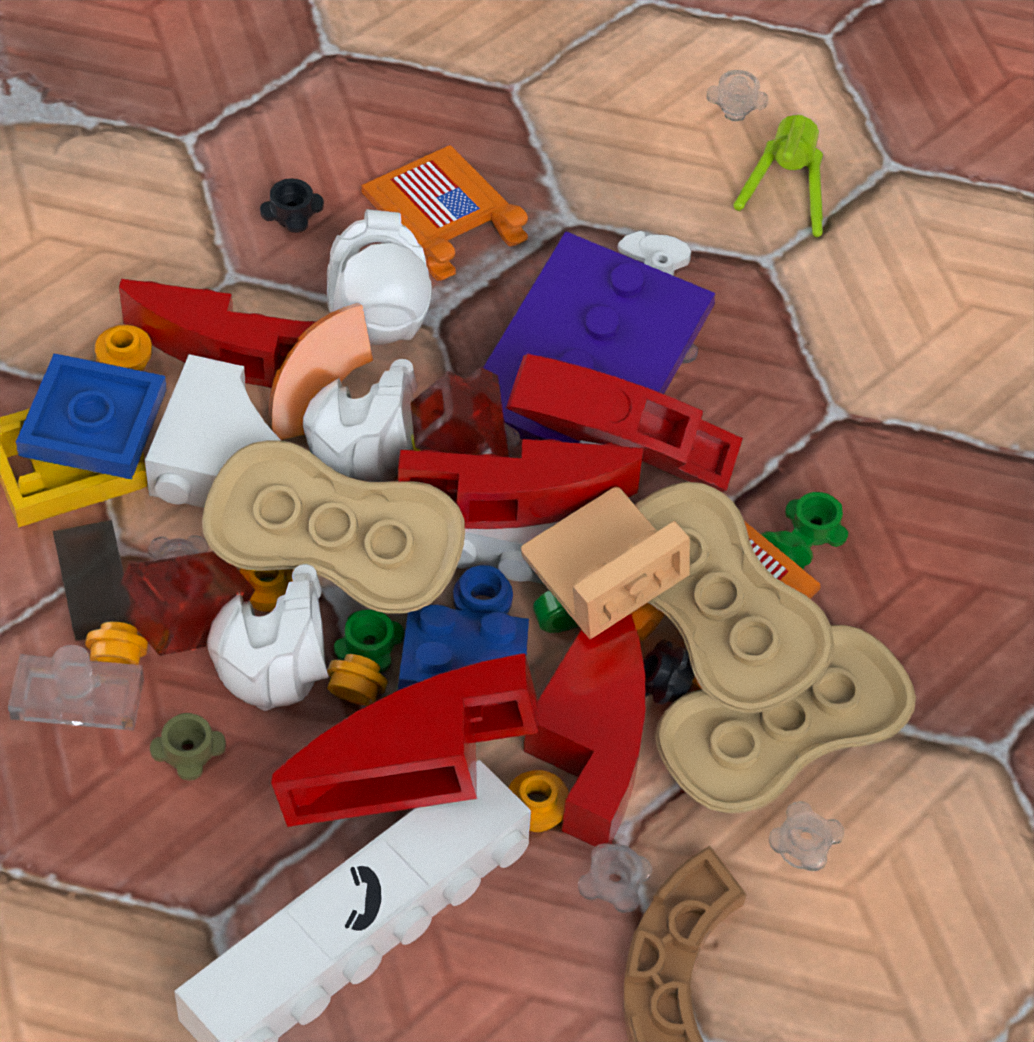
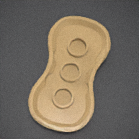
M280 440L251 443L234 453L214 479L207 495L202 518L203 534L207 544L216 555L227 563L239 568L256 571L295 569L299 565L308 564L315 568L317 575L336 584L358 603L372 610L384 613H407L431 604L443 592L455 573L465 540V522L460 508L450 496L440 489L416 481L367 482L350 478L336 472L303 447Z
M682 482L661 488L634 504L657 531L676 521L690 538V575L647 603L662 611L679 630L688 651L693 673L708 696L722 706L736 712L758 713L771 710L791 701L820 678L830 664L834 651V638L830 623L824 612L815 602L775 578L763 566L753 551L744 519L730 498L719 490L703 483Z
M830 625L834 638L832 660L820 678L806 691L779 707L758 713L736 712L726 708L708 696L703 689L690 692L674 701L664 711L658 721L655 733L657 749L664 765L678 785L700 804L711 810L723 813H741L755 810L775 800L783 793L795 776L818 757L834 750L881 742L898 733L907 724L915 709L916 696L907 672L892 652L871 634L847 625Z

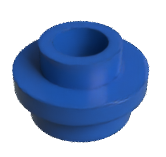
M488 565L474 566L465 571L455 583L453 603L458 610L507 614L512 606V586L504 574L495 567ZM479 595H485L490 597L491 599L480 600L476 599L475 597Z

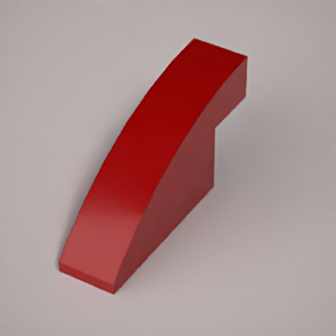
M631 613L592 639H589L583 630L580 631L537 701L538 733L525 735L524 741L525 753L578 777L565 799L562 832L606 853L624 818L635 783L646 712L645 670L640 639Z
M522 653L482 661L438 674L398 690L368 705L320 734L272 774L271 784L287 827L477 799L476 743L538 733L537 696L526 654Z

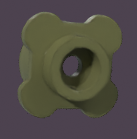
M182 713L171 718L164 725L161 737L152 740L150 753L155 761H166L177 769L178 776L181 779L190 781L198 779L203 774V766L213 756H219L225 751L226 740L221 732L212 731L209 723L201 716L192 713ZM185 744L194 745V747L191 750H185L182 748V746Z

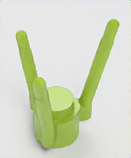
M792 115L780 122L775 140H770L766 143L763 156L740 191L734 203L735 210L741 211L774 160L787 170H799L807 166L809 171L812 234L814 237L822 235L823 215L820 165L823 153L816 148L819 130L811 119L803 115Z

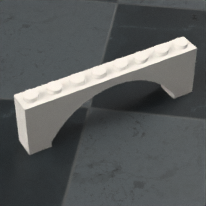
M188 355L145 458L149 496L161 498L171 504L179 505L185 503L204 508L214 479L234 453L251 443L280 440L264 422L250 401L246 392L244 366ZM580 440V443H583V444H597V443H592V442ZM558 522L522 528L465 529L464 546L457 568L464 569L478 565H488L500 570L507 579L544 584L523 559L521 546Z

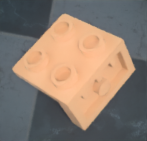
M619 487L610 489L521 546L523 559L589 639H592L690 575L689 536L676 521L657 531Z

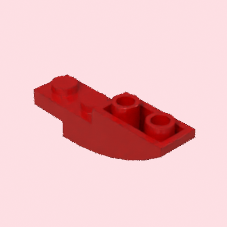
M122 278L119 284L123 324L135 326L145 331L154 347L186 363L190 354L244 366L245 383L272 388L277 370H280L287 355L299 341L298 338L316 322L269 317L259 313L233 312L232 294L216 292L210 289H194L165 285L153 281L144 282Z
M533 354L523 356L506 409L578 441L583 440L602 445L612 443L624 447L643 448V462L688 482L703 483L711 486L720 492L727 491L743 440L740 436L702 420V410L675 398L609 374Z
M523 439L521 458L501 457L496 454L442 453L432 449L422 451L400 449L398 482H422L443 491L459 506L464 517L465 529L522 528L559 522L614 487H619L628 498L637 494L643 448L624 447L612 443L597 445L569 443L555 439Z

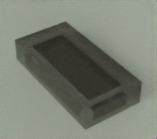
M112 520L53 531L75 641L86 639L90 631L100 629L101 624L105 622H121L135 627Z

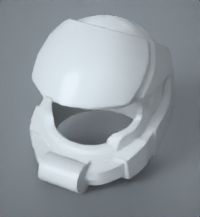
M366 209L364 220L352 223L341 235H337L330 251V262L327 267L328 309L331 313L342 307L360 303L363 306L370 344L384 345L398 340H411L420 329L427 315L432 292L423 248L418 244L413 233L401 224L400 213ZM375 242H381V244L370 245L359 252L360 248L365 245Z
M406 359L394 361L390 366V370L384 371L379 383L372 385L370 392L362 398L351 399L348 386H342L340 378L323 387L310 401L303 416V428L310 452L327 466L347 477L367 482L393 481L398 475L400 449L413 450L411 435L414 434L415 428L413 394L417 390V383L412 363Z
M308 564L299 565L294 569L292 573L293 582L288 583L285 595L278 597L276 607L271 613L261 617L255 616L251 602H244L239 593L222 607L210 627L207 638L208 651L220 680L235 697L250 705H255L263 711L299 702L308 695L315 681L329 678L325 664L323 624L318 599L321 596L322 590L315 568Z

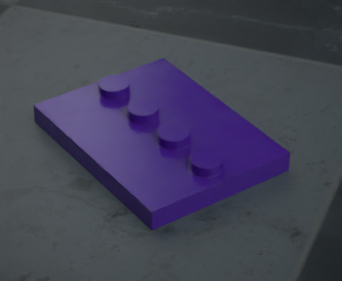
M565 231L462 402L463 414L522 440L555 439L562 442L580 443L578 440L506 409L523 356L533 354L575 364L664 394L714 307L715 293Z

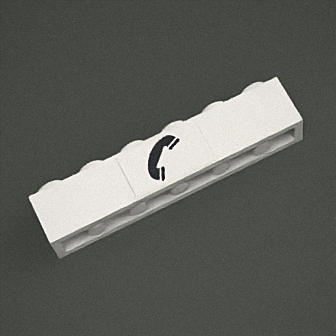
M478 760L476 762L477 799L419 807L412 810L177 988L174 992L179 1021L198 1042H278V1038L298 1022L301 1025L310 1023L326 1009L331 996L349 982L358 984L368 978L379 966L382 956L400 942L404 945L410 944L419 938L430 925L432 917L450 903L453 906H457L466 901L478 888L481 878L498 865L501 868H506L518 860L529 844L531 810L487 766Z

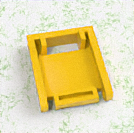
M30 408L0 417V482L18 528L148 486L143 452L132 480L29 458L34 472L20 476L17 484L7 458L18 455L16 440Z

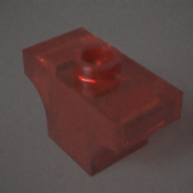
M480 367L468 378L464 379L447 371L410 402L415 448L421 451L432 449L442 453L496 454L501 457H509L499 377L493 372Z
M214 551L129 564L120 582L133 597L125 616L159 656L204 648L207 644L212 621L222 607L239 593L244 602L250 601L255 592L254 587L234 565L227 563L216 555Z

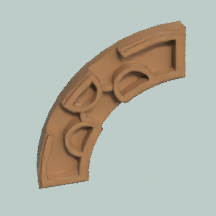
M710 845L688 859L662 884L653 896V901L644 913L637 930L634 932L628 952L623 985V1011L629 1042H704L698 1030L692 1007L690 983L693 967L709 935L726 917L744 905L747 895Z

